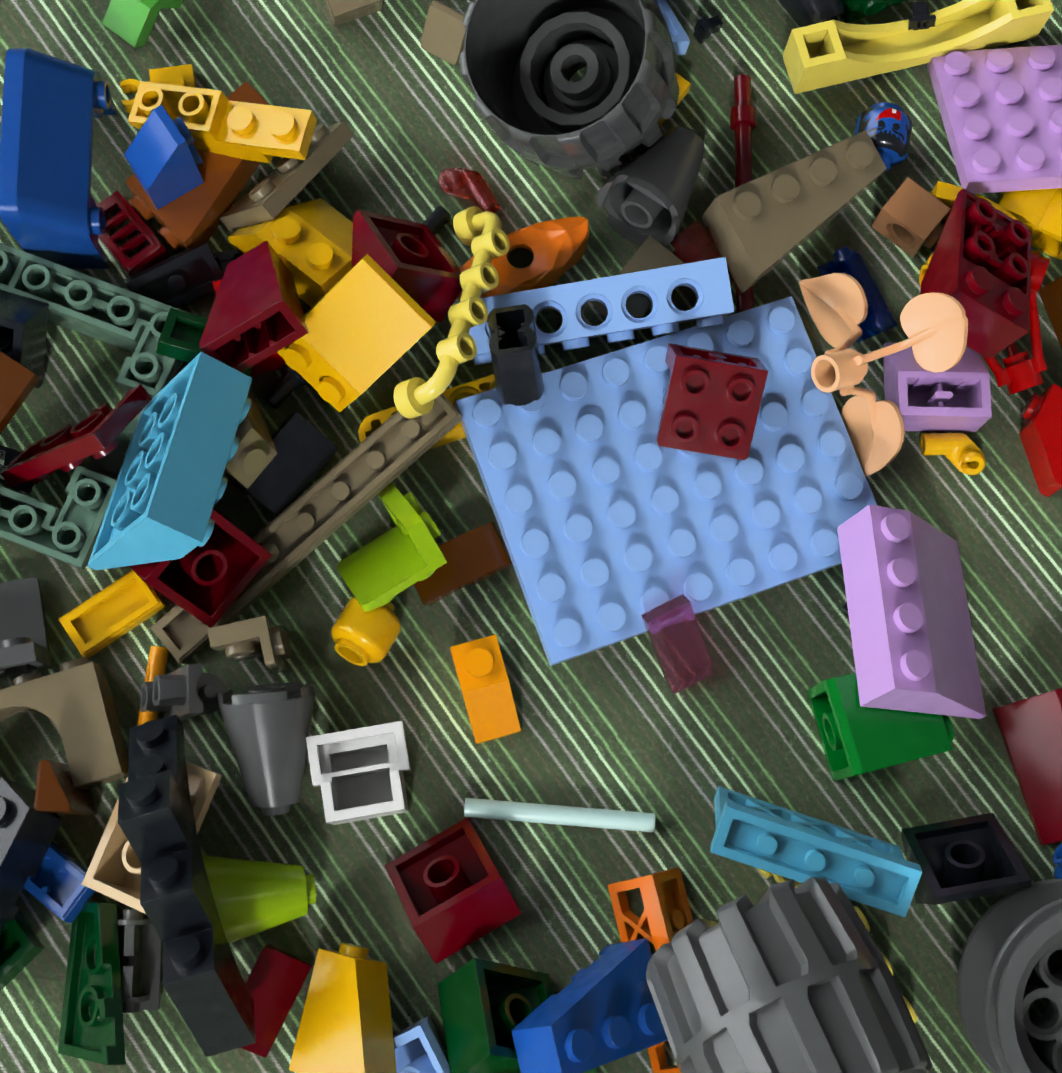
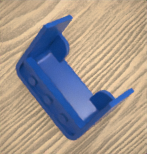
M9 48L5 56L0 137V218L15 240L27 253L70 269H109V259L98 243L99 235H103L106 228L103 207L96 206L95 200L90 194L94 118H102L103 115H116V106L111 98L108 81H103L97 71L30 48Z

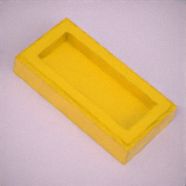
M132 570L58 620L82 657L88 659L166 606L155 589L145 583Z

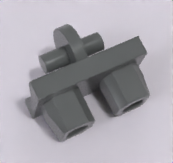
M187 664L167 675L155 676L153 682L141 684V712H164V718L177 714L180 721L196 715L211 714L219 709L218 692L225 690V687L220 678L214 674L203 673L202 664Z

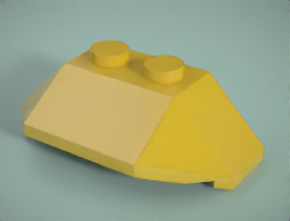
M321 198L287 205L273 220L239 228L228 236L229 242L244 254L267 240L292 273L298 297L310 307H313L352 269L353 222Z

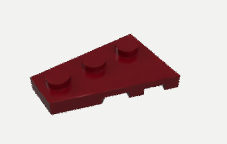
M142 384L134 387L125 394L126 396L114 409L106 403L93 410L89 416L74 427L68 424L26 447L0 473L11 488L27 481H31L33 485H36L47 479L59 468L63 472H68L81 464L88 456L92 455L95 459L106 456L118 446L119 442L116 437L152 398Z

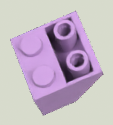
M885 342L883 348L895 343ZM966 346L965 352L956 366L947 371L937 373L923 369L916 362L912 347L883 357L885 400L892 401L898 407L903 418L905 431L976 432L992 417L990 372L979 353Z

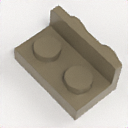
M260 616L207 629L210 647L227 658L233 657L234 662L260 657L263 652L267 667L277 673L287 671L285 659L292 658L287 631H282L281 626H277L268 617Z

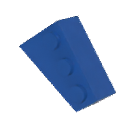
M647 938L607 945L599 952L600 957L588 968L580 969L571 977L572 982L560 993L547 998L511 1030L521 1073H583L668 1040L646 981L647 964L652 957Z

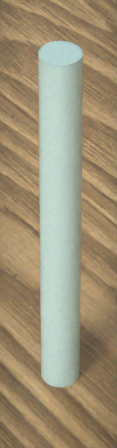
M465 798L464 817L654 832L655 813Z

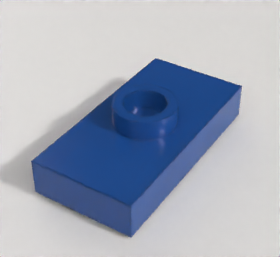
M53 841L35 877L28 876L23 886L61 920L69 923L74 921L85 902H88L95 893L94 890L81 885L87 869Z

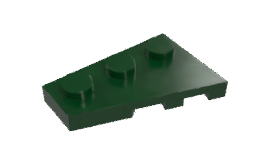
M88 901L85 902L82 910L72 922L58 1053L104 1065L126 1064L117 907L115 903Z

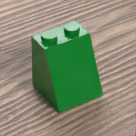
M856 673L826 679L806 691L833 782L953 750L951 740L954 739V731L950 718L947 715L861 707Z

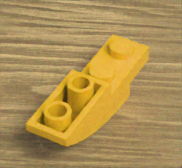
M140 81L128 118L131 126L141 129L153 109L162 105L172 120L177 117L183 120L195 141L193 142L195 148L234 158L271 164L273 156L306 160L317 123V118L312 110L231 101L227 99L221 90Z

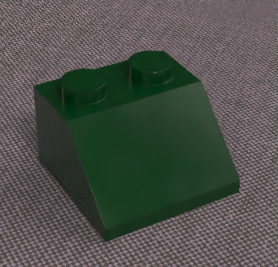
M473 958L437 984L450 1073H521L511 1030L547 998L553 995L549 974Z

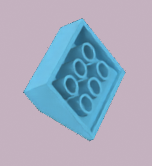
M200 352L141 410L87 567L94 570H103L177 560L183 558L197 546L203 547L207 543L215 525V521L210 518L213 506L221 499L227 486V478L223 477L226 464L234 457L239 446L240 439L235 436L238 424L245 419L251 406L252 400L247 397L252 382L251 377Z

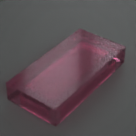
M684 594L641 615L667 686L673 694L715 674L691 603Z

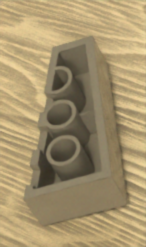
M865 130L716 196L701 219L721 256L726 257L727 267L743 294L798 246L808 240L823 225L864 193L887 167Z

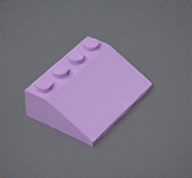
M869 504L837 527L860 706L976 719L986 717L958 541L910 511Z

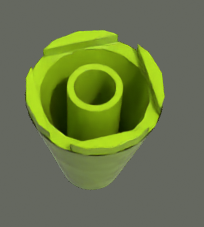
M202 855L215 905L228 944L305 916L308 913V904H316L314 875H305L302 865Z

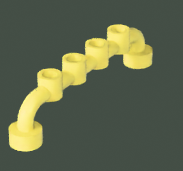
M471 206L454 216L453 227L455 234L463 244L471 246L474 259L471 268L464 270L460 274V284L463 292L459 303L450 306L448 310L451 328L448 337L439 341L436 346L439 364L435 373L427 382L420 377H414L398 383L394 389L393 398L395 406L399 413L408 419L429 413L433 408L434 399L439 397L452 382L458 365L472 360L476 356V344L472 336L469 335L470 328L487 321L488 310L480 297L482 293L498 286V272L491 263L493 259L507 254L510 247L508 237L502 231V222L498 215L493 212H483L480 208Z

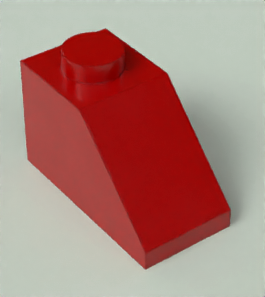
M1054 383L1041 395L1034 393L1030 397L1021 413V417L1025 418L1026 421L1019 433L1039 492L1046 497L1051 496L1062 488V388Z

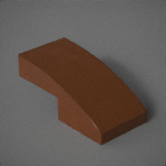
M489 522L439 545L438 547L447 563L436 569L429 578L414 583V586L423 605H432L464 586L477 584L511 565L512 561L507 547L495 523Z

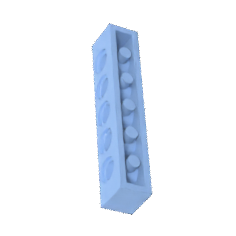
M726 257L481 298L487 307L488 315L492 309L523 304L529 306L533 311L539 355L546 354L544 347L546 345L562 343L563 351L590 347L589 338L606 335L608 343L635 339V330L652 328L653 336L675 333L679 331L678 323L695 320L697 328L724 324L723 316L734 312ZM679 286L689 287L696 297L694 307L688 311L677 309L671 300L673 289ZM633 294L647 296L651 302L650 314L644 318L632 317L626 309V300ZM590 301L602 303L607 310L606 320L598 326H590L581 318L582 307ZM548 308L557 310L563 318L560 329L550 334L540 331L536 324L538 314ZM486 321L483 324L470 328L469 335L474 339L477 349L476 356L473 359L474 366L492 363L489 347L490 335Z

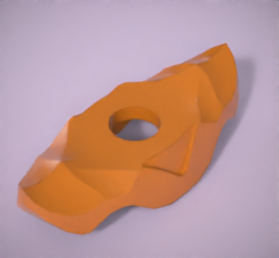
M576 216L543 221L507 234L510 245L508 253L493 259L491 263L498 272V286L482 293L480 298L550 287L556 283L568 269L581 260L589 240L590 229L588 219ZM516 248H525L532 253L534 259L526 268H515L508 262L507 257L509 253ZM474 255L459 268L461 272L471 268ZM463 289L461 290V292H460L459 295L457 296L459 299L461 298Z

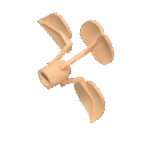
M831 273L799 281L800 289L817 329L825 341L835 347L825 351L824 355L818 356L813 361L811 367L812 380L822 392L829 393L840 390L841 396L856 395L851 397L843 406L841 418L865 477L870 476L888 466L899 453L904 441V422L895 403L890 400L877 401L874 391L854 385L859 384L866 376L868 362L912 347L916 362L925 370L937 373L947 371L956 366L961 360L967 345L968 318L965 315V309L958 300L948 294L930 292L918 295L905 305L900 315L901 326L909 338L862 354L848 348L862 335V329L859 324L866 319L868 313L867 299L860 283L846 273Z

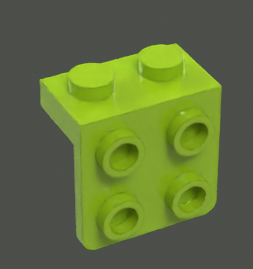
M392 482L378 493V496L396 526L341 560L336 566L337 571L364 611H371L388 604L397 594L417 581L429 578L436 569L447 563L434 540L441 533L427 511L423 512L411 492L403 496Z

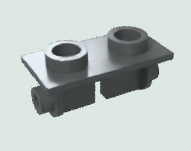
M117 909L123 1013L140 1012V1010H159L162 940L146 914L136 909Z

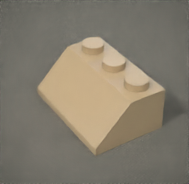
M186 761L189 791L198 834L222 775ZM118 798L81 885L146 914L140 904L141 862L118 824Z

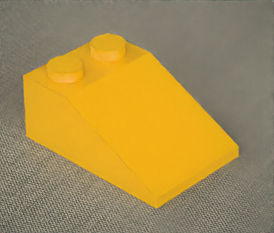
M366 254L304 314L309 333L277 351V353L291 369L297 371L318 392L323 400L330 403L340 413L434 326L436 321Z

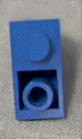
M162 105L153 109L124 154L134 175L157 210L204 183L197 167L203 163V160L193 145L195 141L180 117L172 120Z

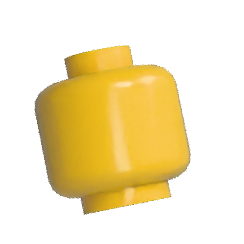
M355 597L351 598L331 629L332 638L336 643L334 646L335 651L348 662L358 666L381 662L401 631L400 620L394 613V605L389 602L374 610L364 611Z

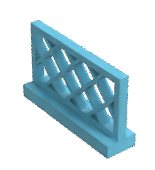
M718 786L714 797L716 831L710 845L711 853L791 880L794 879V881L800 883L805 882L811 877H823L829 883H838L850 900L904 918L906 917L921 878L922 869L919 864L904 859L900 846Z

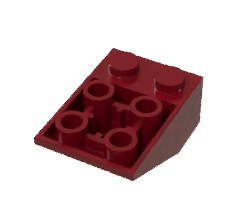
M963 188L957 194L924 275L920 295L940 292L958 300L965 309V315L968 318L966 346L990 359L1029 332L1032 230L1028 229L1021 221L1014 220L999 211L987 200L978 198Z

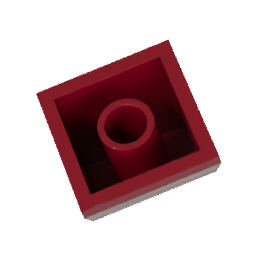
M213 507L210 516L215 521L214 529L203 547L197 546L181 559L129 566L145 583L210 628L218 622L272 556L271 553L215 507Z

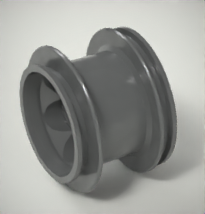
M1062 879L1035 882L1029 888L1015 890L1000 899L978 921L964 946L957 973L959 1013L971 1045L980 1059L993 1073H1062L1060 1056L1062 1050V967L1058 971L1050 973L1047 965L1049 956L1054 951L1062 949ZM1044 998L1046 1009L1043 1015L1038 1019L1030 1020L1028 1009L1035 999Z

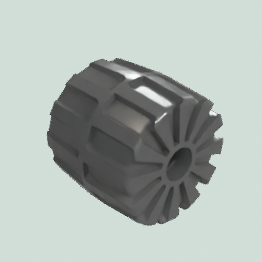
M476 0L468 5L462 25L465 27L464 49L459 54L462 77L476 95L474 105L496 135L522 158L537 166L539 164L546 166L565 178L582 180L583 169L597 168L601 176H612L626 165L625 157L633 151L640 154L663 137L658 126L660 118L669 119L673 115L677 107L680 89L675 74L677 57L667 23L654 0ZM587 66V73L582 80L569 82L579 69Z
M811 877L796 888L794 886V879L773 884L755 906H753L747 894L723 904L717 910L719 922L701 918L696 919L673 936L671 943L661 945L648 961L646 981L680 1073H929L932 1068L927 1050L881 951L838 883H829L826 878Z

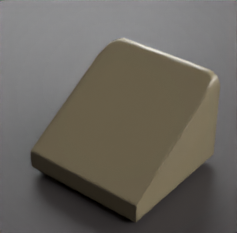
M432 0L421 37L422 49L452 65L458 64L459 54L464 49L465 27L462 25L465 15L437 0Z

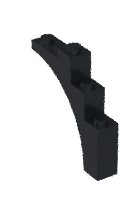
M177 714L131 727L129 735L128 782L119 784L118 824L141 862L140 904L163 942L162 985L206 1057L256 1043L254 1000L240 974L228 944L215 905L200 848L189 791L184 727Z

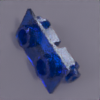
M845 246L833 254L835 259L817 267L821 276L831 273H846L854 277L862 286L867 299L868 313L866 319L859 324L862 329V335L856 340L857 344L897 326L857 249L851 251L849 246Z

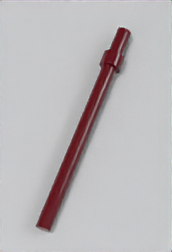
M738 75L734 78V107L730 109V129L734 131L735 188L752 181V130L756 128V108L751 106V77L749 75ZM736 284V313L754 308V285L742 294Z

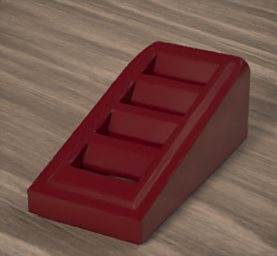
M118 191L96 205L97 207H103L105 215L117 207L121 210V212L106 221L105 233L99 235L98 238L129 277L170 258L162 243ZM125 219L130 221V223L111 236L107 234L108 231ZM135 230L139 232V234L122 246L118 247L116 245ZM146 241L147 246L129 259L126 257L127 253Z

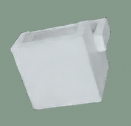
M403 721L306 737L312 785L314 787L321 786L326 823L337 825L409 812L403 771L411 769Z

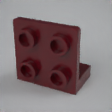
M669 343L665 362L671 373L656 439L658 445L734 459H747L768 370L758 358Z

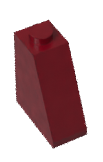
M267 240L227 264L199 343L200 349L205 354L240 372L246 371L309 333L292 273Z

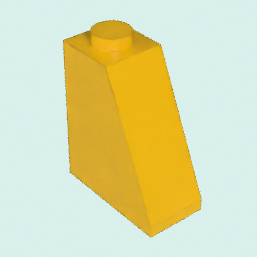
M344 942L340 943L339 951L318 948L289 1066L290 1071L296 1073H397L387 964L367 958L369 948Z

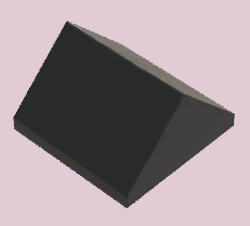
M994 813L904 828L901 831L907 861L919 864L922 869V875L914 893L916 903L936 905L1031 887L1032 880Z

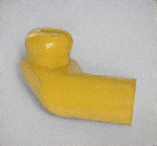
M922 433L920 436L919 447L920 453L923 456L944 455L960 472L971 476L978 475L985 468L986 460L983 452L964 433Z

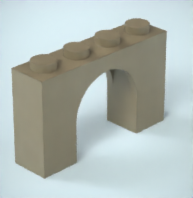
M87 658L74 659L59 665L60 672L42 676L41 672L24 674L13 679L14 686L0 689V723L18 713L37 711L46 715L55 724L61 735L74 787L87 790L128 777L129 759L105 667L93 661L88 662Z

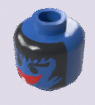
M887 102L876 103L858 116L854 135L865 130L867 131L887 167L885 171H888L891 167L897 166L907 159L913 123L900 106Z

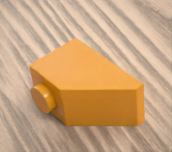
M496 634L450 647L475 743L480 744L521 732Z

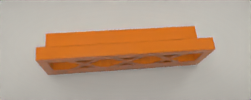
M680 867L607 885L621 943L647 938L654 945L656 952L661 945L671 943L673 936L678 931L693 922ZM640 888L644 904V911L640 918L630 911L626 895L627 890ZM665 1041L647 1048L653 1073H680L677 1065H668L664 1049Z

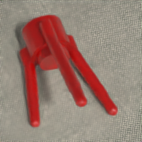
M1030 290L1029 312L1033 358L1030 357L1028 350L1019 353L1015 342L1006 347L1009 357L1001 360L1004 369L995 356L988 359L982 355L992 370L998 387L1006 385L1009 395L1045 383L1041 372L1048 370L1043 356L1039 311L1034 290Z

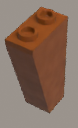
M247 81L227 97L231 101L270 105ZM197 149L203 160V163L197 166L204 181L203 184L157 210L133 174L125 180L133 195L129 203L144 221L147 222L151 218L155 220L161 227L157 231L158 234L174 252H177L180 248L184 251L204 240L206 243L221 222L218 218L231 208L261 162Z

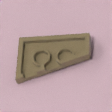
M344 121L328 127L324 123L317 125L314 129L306 160L282 158L276 165V169L218 219L229 232L273 220L343 148L354 134Z

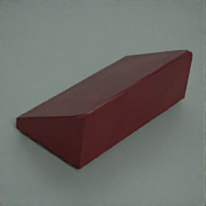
M271 944L264 946L245 983L254 1000L256 1043L240 1048L264 1058L268 1056L312 965Z

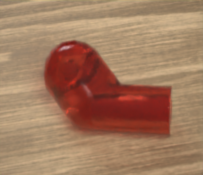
M454 167L446 168L439 174V187L446 194L472 200L474 205L483 212L495 213L499 210L500 204L479 172Z

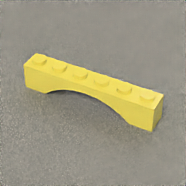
M962 0L954 5L930 13V16H936L935 27L922 30H908L909 19L868 25L830 20L792 29L782 57L794 94L926 64L933 57L947 55L953 51L991 49L1037 38L1053 13L1054 8L1051 0Z

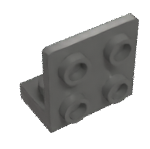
M36 577L0 583V678L51 669L52 661L41 581Z

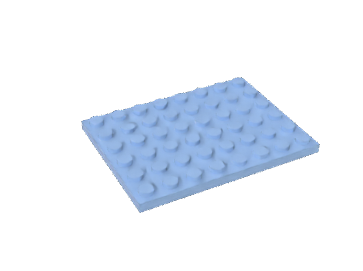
M792 296L726 316L722 325L703 328L694 326L543 373V394L539 400H535L527 405L503 404L498 398L497 388L456 401L455 408L463 417L461 421L463 430L550 666L842 564L837 527L869 504L877 506V503L832 393L822 392L812 380L811 367L817 357ZM669 343L758 358L768 370L747 459H734L658 445L656 439L671 373L665 362Z

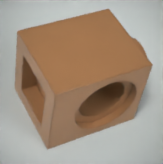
M907 177L882 207L871 227L913 258L923 245L931 249L939 240L944 229V225L941 222L951 208Z

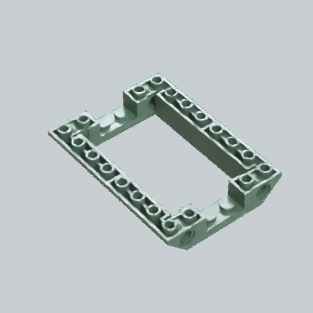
M0 243V290L48 303L47 321L133 353L132 358H126L116 379L117 384L124 391L122 399L129 390L142 384L150 397L153 398L189 364L156 353L158 340L170 308L180 309ZM139 414L116 437L119 444L113 451L100 459L94 458L89 469L81 466L75 468L65 491L69 494L61 510L0 486V538L84 569L88 565Z

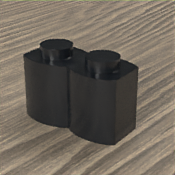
M526 304L492 309L487 317L490 335L489 347L498 398L505 405L512 404L515 406L527 405L535 400H539L543 394L544 385L533 311Z

